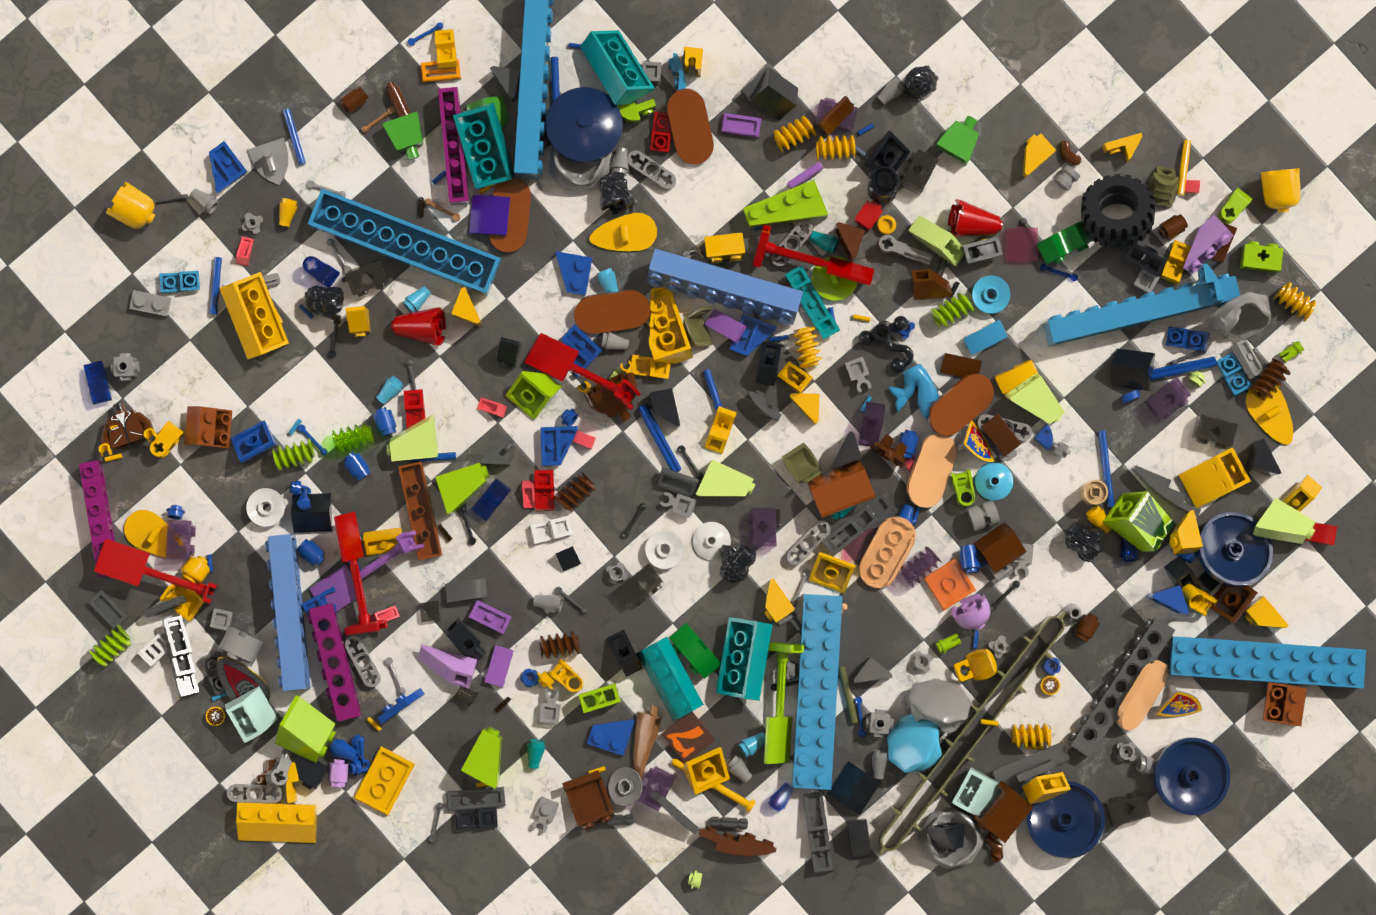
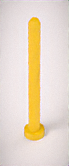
M673 759L672 765L683 771L682 768L685 763L678 759ZM721 784L712 787L714 790L746 808L745 811L750 813L756 803L755 800L749 801Z

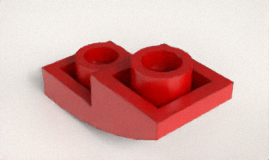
M654 112L650 150L669 152L672 130L668 112Z

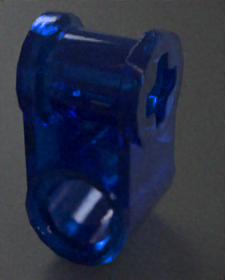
M314 256L306 257L303 261L304 270L327 288L333 285L340 274L339 271ZM314 261H316L315 265L317 267L315 269L311 268L310 270H308V262L313 263Z

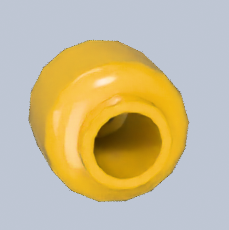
M201 556L197 558L190 557L181 569L182 578L196 584L202 583L210 572V568L207 565L208 561Z

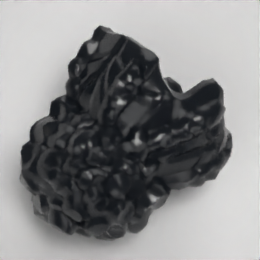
M929 65L915 67L905 77L906 93L915 99L922 100L937 89L936 86L939 78Z
M881 165L869 173L868 195L870 199L879 205L890 203L897 195L900 178L893 167Z
M611 172L600 178L599 190L602 193L600 197L601 210L604 211L609 208L612 214L616 215L622 209H629L633 206V193L628 190L627 180L621 173Z
M316 285L305 292L307 311L311 314H321L331 320L341 319L342 316L336 315L341 312L343 307L344 292L340 287L326 288Z
M1076 522L1065 531V544L1069 549L1077 552L1081 560L1092 562L1094 557L1098 556L1103 550L1098 542L1104 537L1105 531L1097 527L1090 528Z
M743 544L739 546L738 550L733 546L722 545L720 555L723 560L721 562L720 575L729 583L744 581L749 572V567L756 560V551L750 550L748 546Z

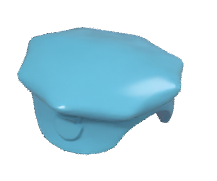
M912 713L902 716L893 727V730L887 735L889 760L905 773L920 772L933 766L942 756L939 744V733L941 730L938 725L929 720H919L916 722Z

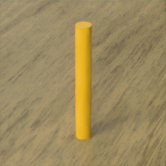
M1190 140L1183 141L1177 196H1184L1191 147Z

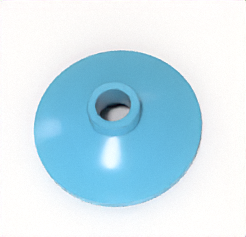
M985 276L974 285L972 299L976 307L982 312L989 314L998 313L1010 301V288L998 276ZM992 292L994 298L989 299L987 293Z
M996 462L987 463L976 473L975 487L983 498L993 501L1000 500L1010 493L1013 487V476L1005 465ZM992 478L998 479L997 485L992 484Z

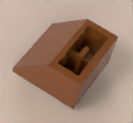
M187 406L184 445L229 448L232 410Z
M1268 682L1262 720L1301 727L1307 688Z

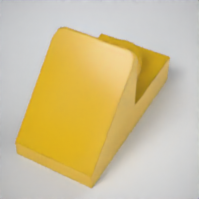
M1142 133L1104 143L1102 146L1104 153L1110 152V155L1121 152V149H1123L1126 162H1128L1142 138Z

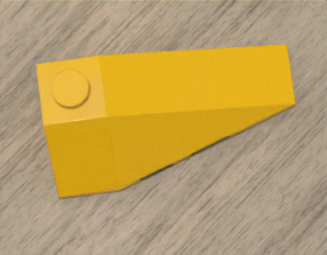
M664 287L652 288L650 297L649 346L654 361L676 364L692 359V350L673 293Z

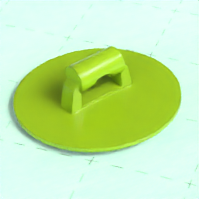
M830 256V257H835V258H838V259H842V260L848 261L847 259L842 258V257H839V256ZM830 257L824 258V260L829 261ZM815 266L812 273V283L820 296L827 300L839 301L849 297L854 292L857 282L827 274L826 267Z

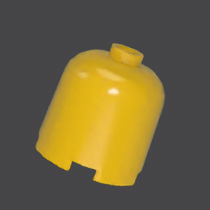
M1299 168L1261 172L1264 202L1267 207L1277 209L1278 213L1289 212V208L1296 206L1300 202Z
M125 181L124 187H120L111 201L114 203L113 206L106 211L107 215L133 229H140L146 223L150 225L155 217V214H153L155 204L149 196Z

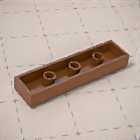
M423 462L398 466L412 531L416 532V535L413 536L416 545H424V548L417 551L418 560L443 556Z

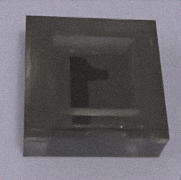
M439 601L419 603L422 622L441 620Z

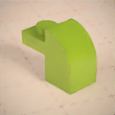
M654 99L635 105V102L617 105L622 119L629 123H640L639 115H650L656 109Z

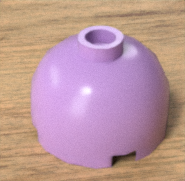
M980 594L968 596L960 601L962 605L958 608L955 605L952 608L951 614L956 623L962 628L969 630L983 628L991 615L990 605L984 594L983 597Z

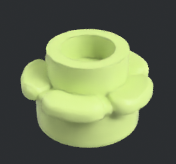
M1198 371L1189 373L1187 380L1193 386L1201 388L1202 384L1206 383L1204 380L1205 376Z
M697 870L694 873H690L688 884L691 885V889L700 888L702 873H698Z

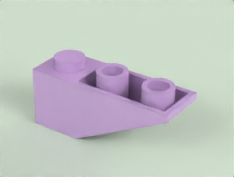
M1212 215L1199 228L1183 266L1191 275L1197 272L1200 266L1208 259L1214 257L1216 252L1222 246L1228 244L1234 236L1215 215Z
M421 644L418 660L449 683L470 688L477 659Z

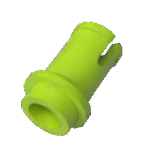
M1293 341L1291 346L1278 354L1281 359L1283 358V362L1287 363L1296 355H1301L1304 348L1299 341Z
M957 633L943 640L939 639L935 643L940 654H945L947 650L961 644L960 638H957Z

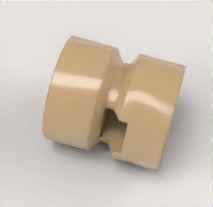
M1100 480L1088 481L1080 490L1082 501L1091 506L1103 503L1108 496V488Z

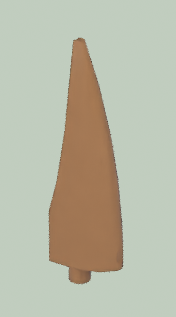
M651 705L650 713L637 712L633 763L634 770L638 772L641 780L650 752L659 734L662 716L657 715L659 709L657 705Z

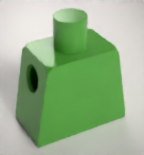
M417 112L382 123L398 153L406 151L408 160L420 157L416 147L422 146L424 143L420 118Z
M967 115L963 124L955 121L935 147L967 165L979 135L978 132L973 130L977 120Z

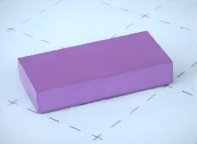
M724 113L721 133L759 138L761 118Z
M820 162L814 164L787 182V187L792 189L803 184L821 172L823 166Z
M715 308L705 323L707 327L738 343L746 329L745 325Z
M495 645L485 678L486 683L500 687L504 686L514 650Z

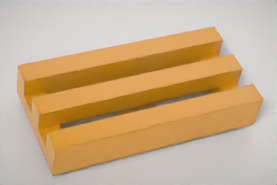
M457 59V67L426 70L425 67L438 66L437 61L421 63L423 83L461 79L459 59ZM456 72L453 75L426 77L429 74Z

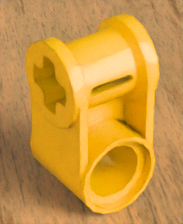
M168 421L160 430L158 438H155L151 443V453L158 458L166 457L181 440L185 432ZM157 445L162 446V448L164 449V451H163V452L158 451L157 448H156V446H157Z
M1191 584L1185 585L1181 589L1185 602L1203 616H1206L1211 605L1217 602L1216 598Z
M560 658L558 660L559 663L552 671L549 670L548 674L569 691H581L584 687L583 679ZM573 678H577L580 681V686L577 689L570 687V681Z

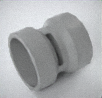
M1066 165L1062 169L1063 173L1057 175L1054 181L1059 187L1068 192L1072 187V183L1077 182L1080 175L1072 167Z

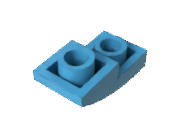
M673 53V58H669L668 70H672V75L679 76V78H675L674 89L680 90L686 88L685 74L678 54Z
M1202 264L1198 270L1199 281H1202L1203 285L1211 284L1209 295L1214 300V303L1224 301V293L1217 276L1208 264Z
M199 271L159 274L160 293L200 290Z
M999 319L965 336L963 339L971 355L1007 338L1008 335Z
M1233 352L1216 361L1234 397L1250 389L1252 385L1242 371V366Z

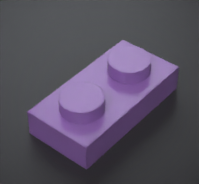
M477 600L469 618L504 634L512 616Z

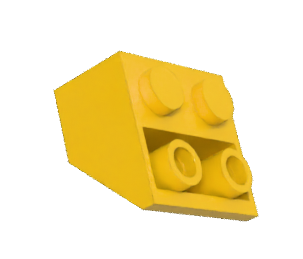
M742 233L704 237L706 261H711V264H720L722 260L730 259V262H739L741 258L745 257Z

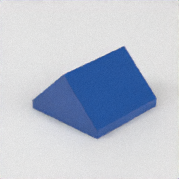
M265 420L231 437L238 458L243 464L279 446Z
M1180 585L1150 593L1146 597L1179 615H1187L1189 612Z

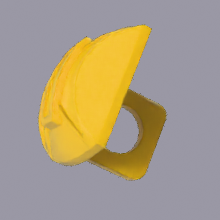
M174 584L169 585L159 600L168 601L175 597L185 596L187 602L173 609L179 615H182L184 619L191 622L204 604L202 597L196 594L195 591Z
M988 649L973 651L965 656L966 660L954 664L959 682L974 678V680H984L997 674L995 658ZM962 665L969 667L970 671L967 672L966 676H963L960 672Z

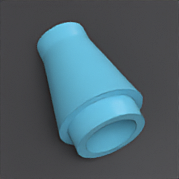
M608 268L597 273L599 277L597 279L607 293L619 291L615 271Z
M423 286L421 289L405 297L402 303L410 313L417 312L431 293Z
M395 376L387 378L376 398L381 403L386 404L387 401L402 391L403 383Z
M761 732L741 740L738 746L745 757H752L765 744V734Z

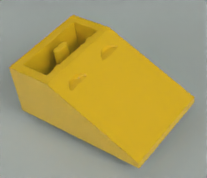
M1233 447L1178 474L1192 503L1197 508L1251 482Z

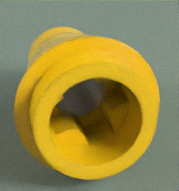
M282 198V202H279V225L290 227L298 208L296 200Z
M1099 505L1091 508L1086 513L1087 519L1095 527L1105 531V534L1112 530L1103 522L1106 514Z

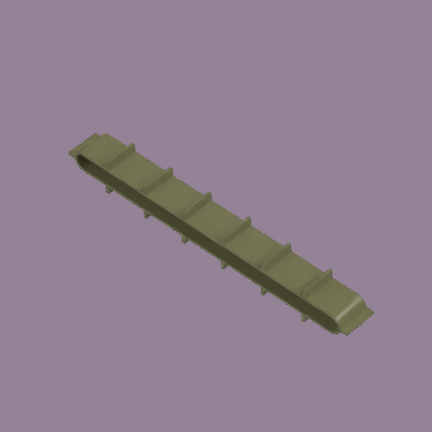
M1060 611L1057 616L1046 617L1030 638L1026 636L1020 637L1025 642L1022 649L1004 672L997 670V675L1000 676L977 707L971 704L970 708L974 710L953 739L951 741L946 738L942 739L948 744L942 752V756L931 766L925 775L919 772L916 773L922 779L899 809L893 806L890 807L896 813L879 835L878 841L881 846L877 853L880 856L886 850H896L913 827L921 831V828L916 824L939 793L945 796L948 795L943 788L964 760L974 761L969 754L991 725H985L897 841L890 847L883 845V838L1052 618L1058 621V630L989 720H996L1017 691L1021 693L1027 692L1021 686L1043 657L1053 658L1048 653V650L1065 628L1063 621L1066 614L1065 611Z

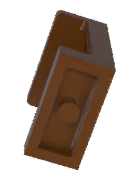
M599 770L562 783L579 830L591 829L594 827L593 824L598 822L604 824L612 821V817H615Z
M1000 781L997 787L1003 792L982 818H979L977 815L973 818L978 821L977 826L984 832L989 830L988 835L994 840L1001 839L1006 843L1034 806L1003 781Z

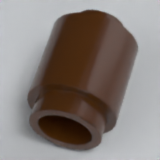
M360 86L354 87L340 98L342 100L340 105L346 112L350 110L353 113L365 104V100L369 97Z
M1181 214L1174 215L1159 224L1160 229H1158V232L1163 239L1171 240L1183 233L1188 224Z
M1091 613L1083 614L1074 629V636L1084 642H1088L1100 625L1097 621L1099 618Z

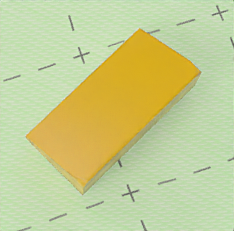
M392 528L364 532L363 542L366 556L387 553L395 548L396 544L399 543L396 537L402 533V529Z

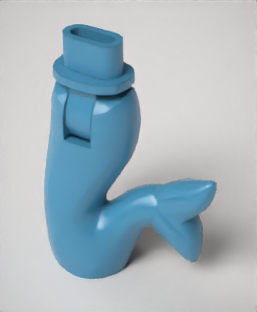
M918 364L903 372L905 382L903 389L890 386L889 391L896 398L895 408L899 412L913 395L917 386L918 407L923 417L928 419L930 406L939 398V394L923 365Z

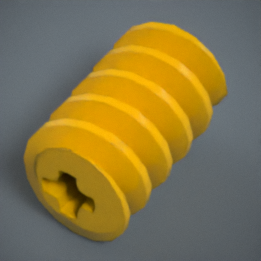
M801 116V122L797 119L794 120V126L788 123L787 129L784 126L780 127L781 133L777 129L773 132L775 142L782 153V147L790 150L789 143L796 147L797 139L803 143V136L809 140V133L817 136L813 125L805 116Z
M845 135L842 136L841 141H839L838 136H835L833 141L830 136H827L826 141L820 136L818 142L816 141L817 160H819L820 155L823 156L824 160L827 159L828 155H830L832 160H834L835 155H838L839 160H842L843 154H845L847 160H849L851 154H853L855 159V140L853 135H850L848 141Z
M1288 282L1278 290L1273 300L1279 297V305L1286 302L1284 308L1287 309L1291 306L1290 313L1298 311L1297 318L1304 315L1303 322H1305L1313 313L1316 301L1309 302L1310 296L1308 295L1303 298L1304 292L1300 291L1297 293L1298 288L1296 286L1291 288L1292 283Z
M816 327L794 330L797 333L793 335V338L799 339L794 344L795 346H800L796 353L802 354L798 357V361H804V363L799 365L800 368L820 365L818 361L822 357L816 356V354L821 352V350L814 348L819 342L813 341L818 336L817 334H811Z
M1036 723L1034 729L1031 724H1027L1026 729L1023 724H1020L1017 729L1016 725L1012 724L1011 745L1013 746V743H1016L1017 748H1020L1021 743H1023L1025 748H1027L1031 742L1032 747L1035 748L1036 743L1039 742L1040 747L1043 748L1044 742H1046L1049 748L1051 747V727L1049 726L1048 729L1047 724L1043 723L1040 728L1039 724Z

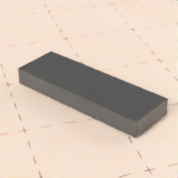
M504 786L497 787L496 789L481 788L446 792L448 811L506 806Z
M656 791L650 794V797L687 830L693 834L699 831V827L663 795Z

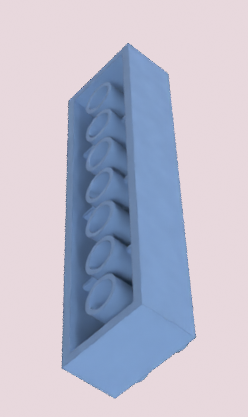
M659 249L654 250L647 276V283H650L653 287H664L670 292H681L690 298L696 299L698 297L705 299L706 302L711 304L719 303L728 309L736 308L742 310L745 314L760 315L765 320L774 319L783 325L794 324L803 291Z
M296 535L268 536V541H265L266 552L270 554V560H267L268 572L271 571L272 579H269V587L274 595V598L271 599L272 610H275L276 618H273V627L277 629L278 637H275V647L279 649L280 655L277 656V667L281 668L279 686L283 687V691L311 688Z

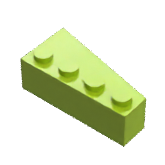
M815 180L743 208V213L750 229L763 227L764 224L773 226L803 220L828 218V212Z

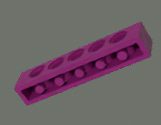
M457 87L438 89L449 203L451 206L470 204L465 153L453 115L461 113L459 90Z
M99 460L79 463L95 565L105 538L115 541L103 464ZM97 573V577H98V578L109 577V576H106V575Z
M332 602L310 608L307 618L309 624H313L314 632H312V638L314 643L318 644L317 657L319 662L322 661L324 669H321L324 681L327 680V696L333 702L331 707L333 718L336 717L338 722L358 717L362 713L334 603ZM320 620H326L329 623L327 630H322L319 627ZM331 639L334 643L333 648H326L324 640ZM329 658H336L338 666L331 667L328 662ZM340 676L343 679V685H335L333 682L334 677ZM339 695L347 696L348 703L345 705L340 704L338 701Z

